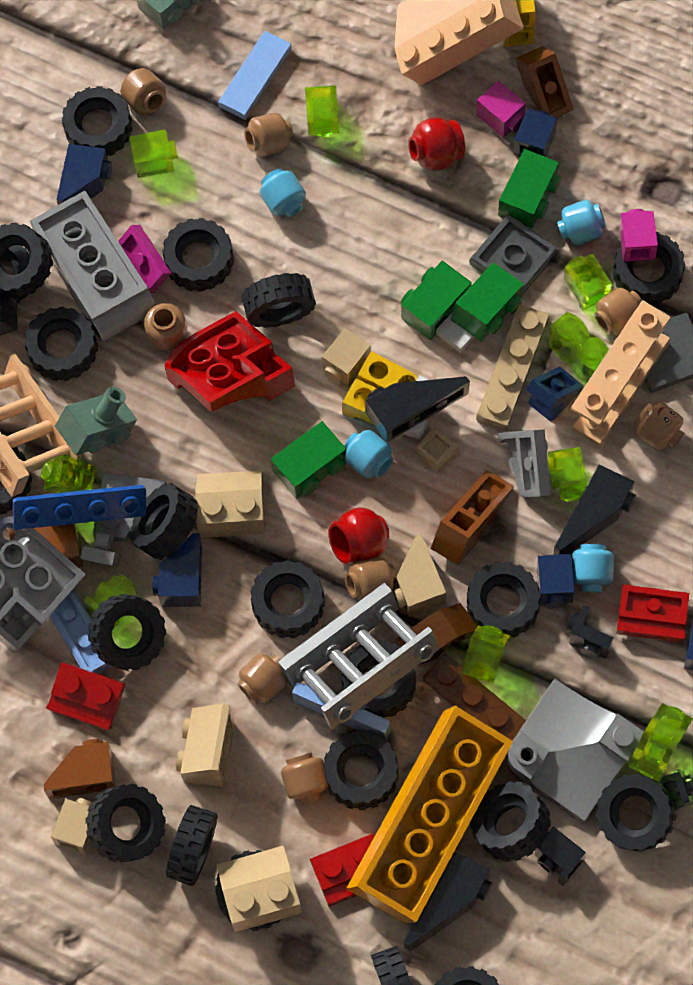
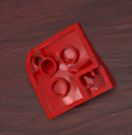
M237 311L186 338L170 353L165 363L168 381L177 389L184 387L211 412L248 398L264 397L271 401L295 387L292 367L274 352L272 341L252 324H249Z

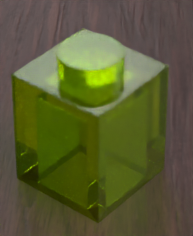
M336 85L305 87L308 134L326 137L339 133Z
M166 129L129 136L138 178L174 171L172 159H177L178 155L175 140L168 141Z
M478 625L471 636L461 673L494 683L500 672L510 635L502 633L499 628L486 625L482 627Z

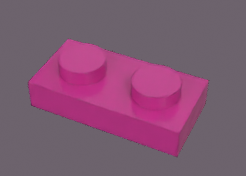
M140 224L131 225L118 242L145 282L150 294H153L169 277L171 271Z

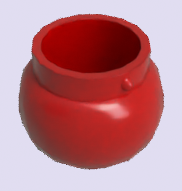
M438 117L423 120L416 125L412 136L408 140L411 158L417 161L420 166L430 171L446 169L453 165L455 161L463 159L465 155L464 134L461 126L455 120L446 121Z
M361 507L344 513L337 522L333 521L328 529L332 551L337 559L344 564L355 563L356 561L367 560L377 556L380 557L386 548L390 535L387 522L382 516L377 515L370 509Z

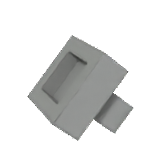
M97 532L94 548L83 546L80 559L118 567L121 554L110 552L114 536Z

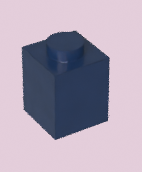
M527 108L514 139V155L521 156L523 150L526 149L546 157L556 134L557 118L552 117L546 111H534Z
M571 554L538 556L537 577L540 605L547 604L551 608H560L566 606L567 603H573L574 582Z

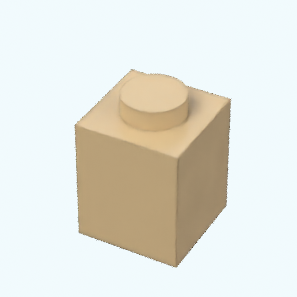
M344 328L322 356L325 375L333 382L339 383L341 381L349 387L358 376L359 371L370 354L371 345Z
M65 798L50 836L55 845L87 856L91 840L87 837L85 819L88 816L89 811L87 810L89 805L92 804L91 801L83 798H76V801Z

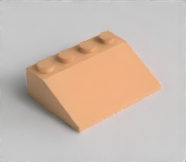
M406 0L399 4L397 9L395 51L401 74L420 85H424L524 29L516 0Z

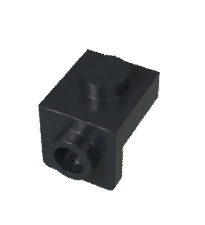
M583 605L580 614L573 613L566 631L571 632L569 644L579 647L583 654L591 658L597 659L600 656L607 659L614 637L585 625L589 617L590 607Z
M678 769L673 771L672 774L654 779L662 783L663 787L670 792V797L676 807L674 811L693 804V778L691 774L685 775L684 770Z

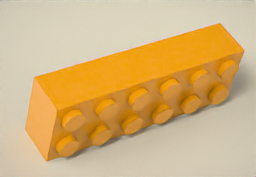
M457 706L444 710L346 889L403 924L416 923L513 741Z

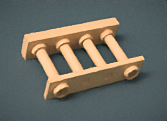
M641 301L572 405L571 410L580 415L572 427L574 432L597 446H602L647 375L670 343V338L662 334L663 329L671 319L669 315L645 301Z
M16 354L10 356L3 376H0V390L12 386L20 400L0 407V421L29 410L38 424L9 436H5L0 432V481L11 497L23 493L29 473L60 460H63L70 471L74 472L78 469L83 454L75 455L56 429L55 425L60 418L33 380L29 368L22 364ZM44 435L47 436L55 448L26 461L19 460L12 450L16 446Z

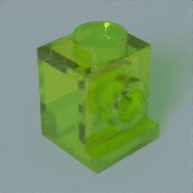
M593 253L586 257L578 256L565 266L564 279L578 300L582 311L596 305L598 300L611 292L612 283Z
M580 447L547 452L552 489L558 488L559 499L568 502L579 499L587 487Z
M66 454L51 458L44 464L41 471V478L45 480L44 490L51 493L92 490L96 467Z
M121 574L117 577L114 575L109 582L106 580L98 586L94 593V599L87 596L83 601L87 611L92 614L98 609V605L102 601L108 600V597L113 595L120 596V594L137 596L134 590L136 586L126 576ZM121 617L120 619H118V620L116 621V623H115L114 626H113L112 631H113L114 628L121 622V620H122L124 617Z

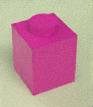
M498 80L477 99L476 115L504 138L511 131L515 132L519 129L525 115L526 103Z
M633 209L627 213H621L619 229L623 262L656 259L658 243L654 211Z

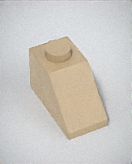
M422 534L417 535L397 574V589L393 590L398 607L400 609L405 607L409 617L446 603V591Z

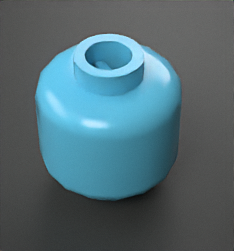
M276 169L262 179V187L259 194L272 214L275 216L286 214L287 217H292L302 210V202L306 197V191L293 172Z
M588 199L563 208L562 220L557 222L562 238H570L571 242L576 246L599 239L603 234V228L607 227L599 204L594 205Z
M366 430L360 434L353 433L344 445L347 449L345 453L346 464L366 479L383 476L393 463L391 445L386 443L385 440L372 430Z
M580 544V549L573 551L571 554L573 582L582 585V592H602V586L610 585L614 581L615 557L612 552L606 550L607 545Z

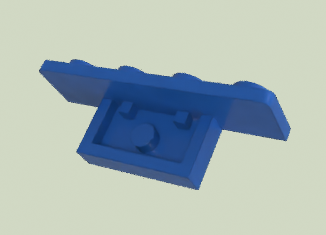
M144 485L43 494L13 499L14 530L146 516V488Z

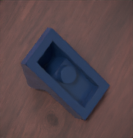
M559 366L531 380L526 388L532 394L528 403L549 421H553L581 392L584 385Z

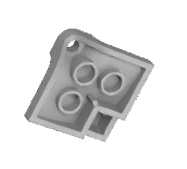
M12 516L0 519V641L15 653L37 628L44 623L86 574L34 528L14 530ZM3 530H11L14 534L13 540H6L3 537Z
M554 679L514 738L506 754V760L511 771L523 782L582 823L596 805L598 798H601L602 790L610 785V782L629 760L644 737L645 732L618 713L614 714L594 704ZM521 750L530 752V761H524L521 758Z

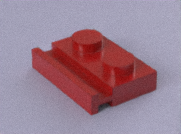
M623 584L616 634L683 643L690 593Z
M61 662L46 709L111 730L126 683L66 662Z
M374 833L310 858L328 907L357 896L346 888L374 839Z

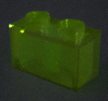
M662 703L642 734L628 766L659 782L679 750L693 718L684 714L679 708Z

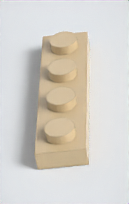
M519 305L476 415V421L504 430L508 429L547 326L549 313Z

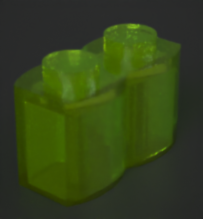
M566 312L550 325L549 345L552 351L561 360L571 363L574 373L582 381L588 383L608 353V346L597 336L589 334L585 323L570 312Z

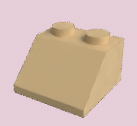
M262 470L197 475L195 492L198 506L197 528L201 538L266 533Z
M221 703L192 708L190 719L185 718L182 730V738L187 739L185 751H179L176 771L181 772L184 783L224 788L235 726L230 704Z
M284 846L217 864L234 932L302 913Z

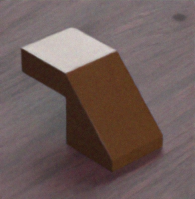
M461 603L439 609L411 628L418 635L429 627L434 633L439 648L429 660L419 665L436 660L450 644L471 638L479 630ZM400 637L396 639L401 647L406 644Z

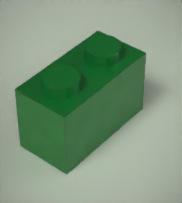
M524 149L499 199L498 215L506 217L509 214L525 226L533 228L537 219H543L547 212L549 202L546 200L550 192L555 194L560 185L562 176L558 175L559 162Z
M442 260L435 268L430 267L424 273L420 285L415 290L410 289L403 296L400 302L401 318L429 340H432L436 335L437 328L453 312L455 303L472 286V282Z
M493 262L455 303L451 321L482 342L489 333L494 335L501 328L504 317L508 312L511 314L516 312L523 301V298L520 296L524 283Z
M321 421L271 458L272 471L297 499L303 494L309 495L315 491L320 485V481L329 474L331 476L338 474L346 465L345 453L347 449L327 425Z

